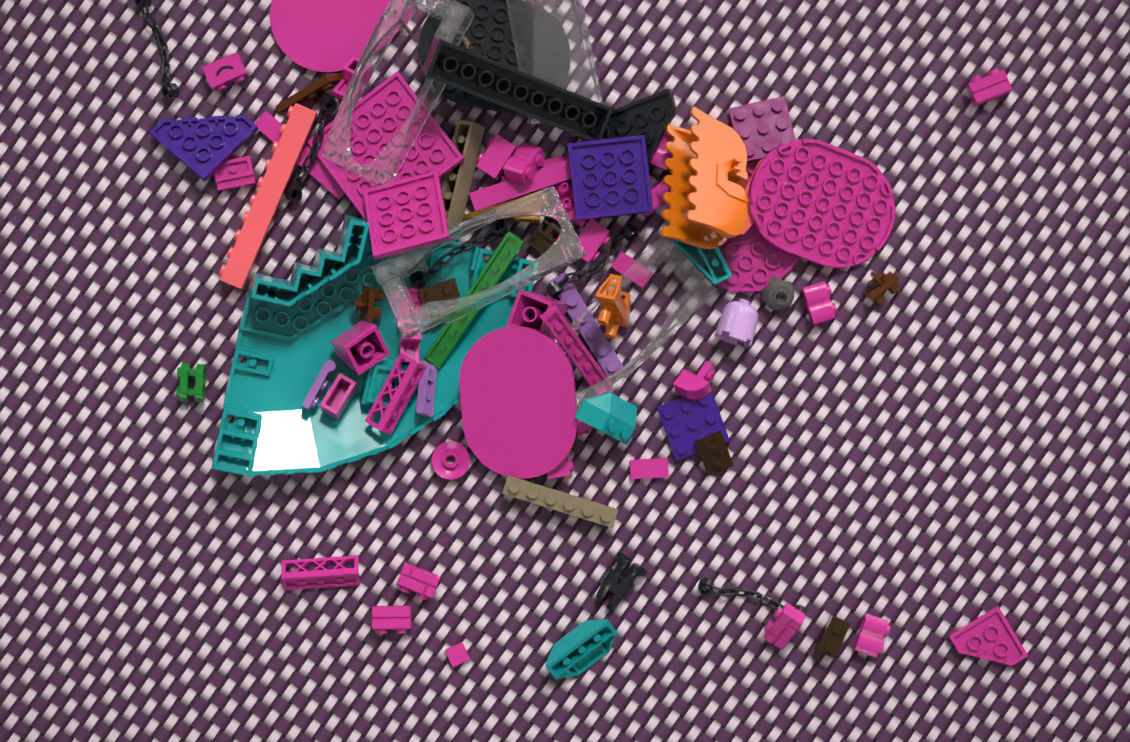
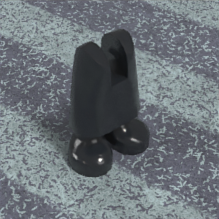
M619 551L615 555L617 561L616 568L610 567L595 598L600 603L608 591L613 594V598L609 600L606 606L610 611L633 589L635 584L632 581L636 577H644L648 573L646 569L634 562L626 576L622 575L632 560Z

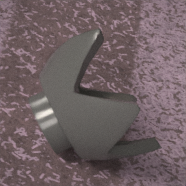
M772 276L768 287L762 289L760 295L765 303H767L768 308L782 310L787 308L794 300V287L792 282L783 281L778 277ZM778 293H783L781 299H777Z

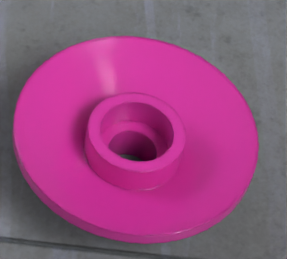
M447 441L441 443L434 450L431 459L432 467L444 479H457L468 470L470 456L462 444L455 441ZM450 456L455 459L453 464H449L447 461Z

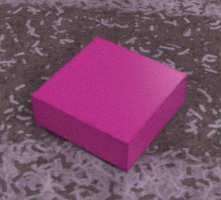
M463 641L445 649L452 667L470 660Z

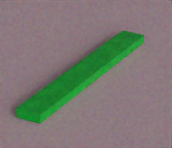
M510 231L507 232L424 356L425 360L436 368L441 369L525 242Z

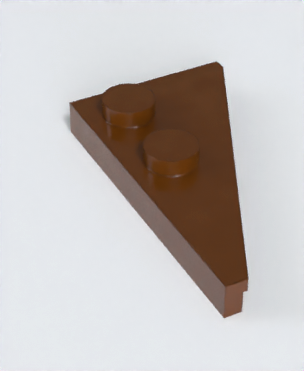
M343 72L322 76L276 105L278 112L289 109L295 103L299 104L307 99L312 100L318 97L319 93L327 91L343 79Z

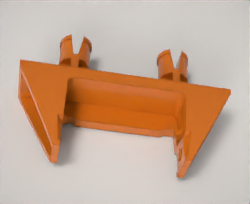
M613 274L605 280L595 295L601 306L597 323L607 326L604 335L609 339H616L619 326L628 328L630 319L631 294L621 291L622 276ZM609 286L616 287V290L610 287L608 295H606Z

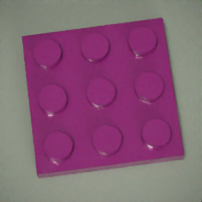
M785 96L728 109L733 130L739 134L745 144L747 163L759 161L779 145L796 140Z

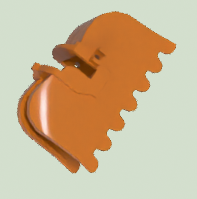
M693 107L691 108V116L697 120L698 125L694 124L690 127V130L669 124L666 129V133L672 137L673 142L669 141L665 144V149L672 155V158H668L664 162L665 167L671 171V175L665 176L663 181L670 188L671 192H666L662 196L664 202L670 206V209L662 211V217L669 223V226L661 228V236L699 248L713 249L724 244L728 238H734L739 235L746 226L748 197L745 196L743 188L747 183V151L741 137L731 127Z

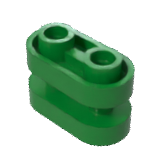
M182 363L181 367L177 368V378H180V386H177L176 389L177 398H180L181 402H189L190 396H195L196 402H204L206 395V364H197L196 369H191L190 363ZM191 377H195V389L191 388Z

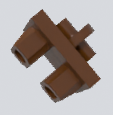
M883 271L878 275L875 272H871L870 276L872 279L868 282L870 287L863 293L877 305H881L886 300L882 294L885 290L888 289L891 294H895L901 289L897 282L900 279L891 271L886 275Z
M363 285L362 294H357V300L351 301V305L356 306V313H361L360 320L373 322L375 319H381L382 310L381 308H374V301H382L383 291Z

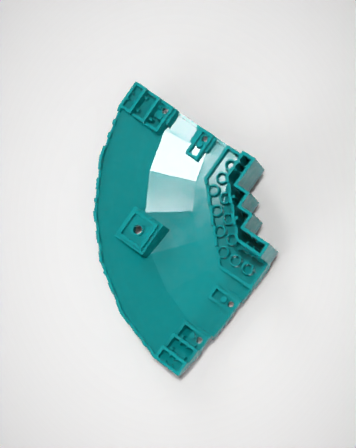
M345 215L337 251L317 248L313 266L294 262L290 281L252 273L236 340L211 468L250 477L300 472L315 473L393 448L401 443L403 439L410 435L412 436L433 420L435 421L445 415L460 399V370L465 356L471 347L484 335L496 329L508 327L506 325L518 291L521 289L532 292L539 263L520 257L514 258L441 369L437 368L433 417H424L416 413L418 388L416 387L392 434L381 432L365 422V419L399 357L398 339L400 326H397L398 287L416 288L410 282V275L414 271L424 272L430 269L440 257L461 245L462 242L448 240L430 245L428 248L422 247L375 260L372 252L369 223L364 218ZM476 246L468 251L461 252L452 261L443 266L432 278L427 280L422 288L455 278L460 296L454 298L455 304L461 302L487 264L483 262V258L485 256L491 258L495 251ZM448 255L443 261L446 262L451 257ZM428 272L425 274V277H428L431 274ZM363 285H368L383 291L382 301H374V308H381L382 310L381 319H375L373 322L368 323L377 326L390 354L361 375H358L337 356L330 342L358 322L364 321L360 320L361 313H356V306L351 305V301L357 300V294H362ZM447 301L438 304L439 309L448 307ZM452 314L442 316V319L436 320V327H422V340L419 344L420 361L428 362L424 359V356ZM242 356L246 357V362L244 363L239 362V358ZM332 360L335 362L336 370L333 374L328 375L326 379L328 384L324 392L320 390L317 395L319 401L314 409L311 407L309 411L303 409L302 404L324 363ZM409 364L401 365L402 372L407 370ZM339 373L357 382L358 389L340 418L336 420L322 412L320 404ZM399 378L393 380L394 388L398 387L400 383ZM390 395L384 397V406L389 404ZM376 413L372 421L378 424L381 419V413ZM233 416L235 418L234 422H228V417Z

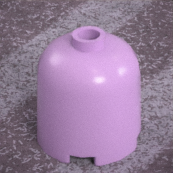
M739 299V302H729L723 309L714 336H720V340L733 345L741 342L744 343V347H751L759 316L757 310L750 305L749 301Z

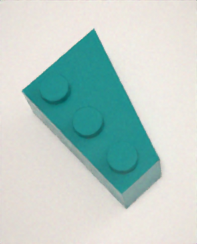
M678 240L671 242L713 286L732 277L719 247L704 249Z

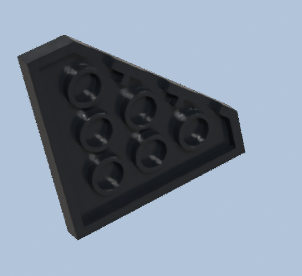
M672 89L663 90L614 109L605 129L607 139L645 135L649 166L677 108Z

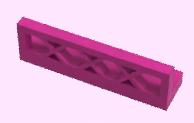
M400 353L365 422L381 432L392 434L427 366ZM403 361L410 362L407 370L402 372L401 365ZM399 378L400 383L398 387L393 389V380ZM390 395L389 404L384 406V397ZM380 412L381 419L377 424L372 419L376 413Z
M359 556L283 560L281 570L283 589L285 591L360 585ZM354 562V568H345L344 565ZM327 564L335 565L333 569L324 568ZM309 565L316 566V568L313 571H307L305 569ZM295 566L297 568L294 572H286V567Z

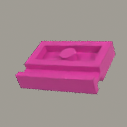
M251 156L226 160L214 172L218 191L256 184Z

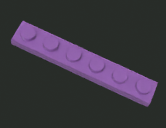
M566 272L552 279L549 283L556 281V283L564 279ZM573 283L563 284L564 290L558 295L560 301L569 304L567 308L568 314L608 379H611L624 371V366Z

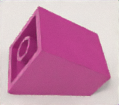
M519 289L506 326L528 327L550 337L552 340H556L539 316L556 305L565 317L569 304L555 298Z
M365 321L358 322L330 342L337 356L358 375H361L390 354L377 326Z

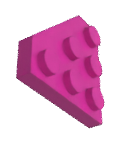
M998 606L948 635L957 652L1010 666L1028 657V654Z

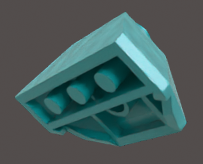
M607 392L590 399H583L574 417L628 445L636 430L637 407L617 395Z
M607 619L584 621L553 645L545 667L556 680L579 676L609 653L614 638L617 636V631Z

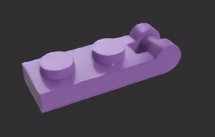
M332 360L324 363L302 404L303 409L309 411L311 407L313 409L316 407L319 401L317 395L320 390L324 392L328 381H326L328 375L333 374L336 370L335 362Z
M422 360L420 363L426 365L427 368L417 386L416 413L424 417H433L437 368L433 364Z

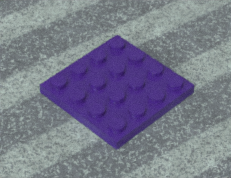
M645 135L568 143L576 221L653 212Z

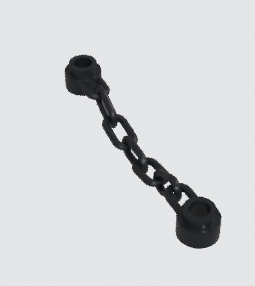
M134 0L136 6L141 8L145 22L152 29L161 52L162 64L160 75L164 84L162 95L167 99L178 98L179 88L175 83H171L169 78L171 67L166 40L158 27V23L149 12L152 0ZM149 17L154 22L153 25L147 20ZM162 41L165 46L164 49H162L160 42ZM168 66L167 73L163 74L164 67Z
M324 97L320 101L321 109L318 114L317 130L312 141L313 146L309 155L305 158L301 170L294 177L291 187L285 191L286 199L293 203L299 202L303 194L300 189L302 180L311 169L321 146L325 121L329 113H333L337 108V102L333 98ZM323 111L326 112L325 117H321ZM317 134H321L319 143L315 142ZM308 159L312 160L309 167L305 166ZM296 181L299 182L298 187L294 186Z
M503 220L495 221L491 226L492 230L485 235L469 239L447 252L430 269L424 272L414 271L410 275V282L414 287L422 288L427 280L452 261L456 255L463 251H468L479 244L492 241L496 237H504L508 232L506 223ZM494 233V236L489 238V234ZM472 242L473 245L465 247L466 244ZM449 255L451 258L444 262L443 259ZM429 272L431 274L430 276L425 277L426 273Z
M631 224L623 228L621 236L611 240L607 248V254L602 259L596 260L587 270L581 273H567L560 282H551L546 287L547 293L551 298H555L564 290L563 284L579 282L583 276L599 272L605 267V261L617 253L621 240L624 238L627 241L632 240L638 235V229ZM613 242L615 244L618 243L614 252L613 250H610ZM599 262L602 266L594 271L593 266ZM577 275L579 279L568 281V276Z
M702 578L699 581L698 590L702 595H710L712 593L723 597H747L764 603L775 611L778 608L774 606V603L781 608L784 607L777 600L754 590L714 586V581L709 578ZM724 590H731V593L724 594ZM750 593L757 594V597L750 596ZM762 597L769 600V603L762 600ZM793 606L796 610L798 609L806 615L807 610L804 606Z

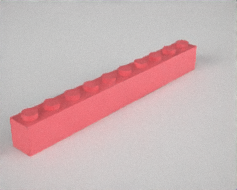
M295 103L294 107L290 106L287 117H289L287 124L283 123L279 132L281 138L279 142L275 141L273 145V157L267 160L264 167L267 171L264 177L261 176L256 186L259 188L256 195L253 194L250 199L249 205H251L249 213L245 212L241 222L244 225L241 230H237L234 240H236L234 248L230 247L226 256L229 260L226 265H222L219 272L221 281L240 289L244 288L318 115L316 111Z

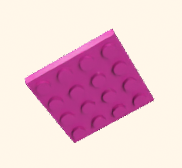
M437 170L363 190L372 252L375 260L450 240L440 176Z

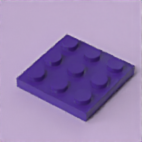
M712 390L706 397L691 400L682 397L656 407L676 461L699 453L695 440L703 439L704 436L721 430L725 443L730 441Z

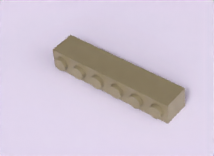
M459 119L457 120L452 143L465 160L444 175L441 186L450 237L457 239L485 127L475 122Z
M509 475L502 494L611 528L614 526L618 513L617 508Z

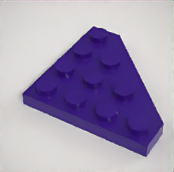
M236 115V117L209 116V118L203 119L192 117L182 118V120L162 119L149 134L205 182L258 130V127L245 115Z

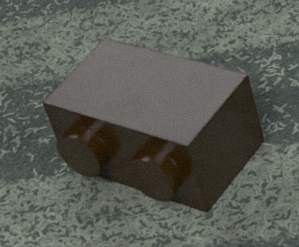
M830 614L814 649L835 659L850 627V623Z

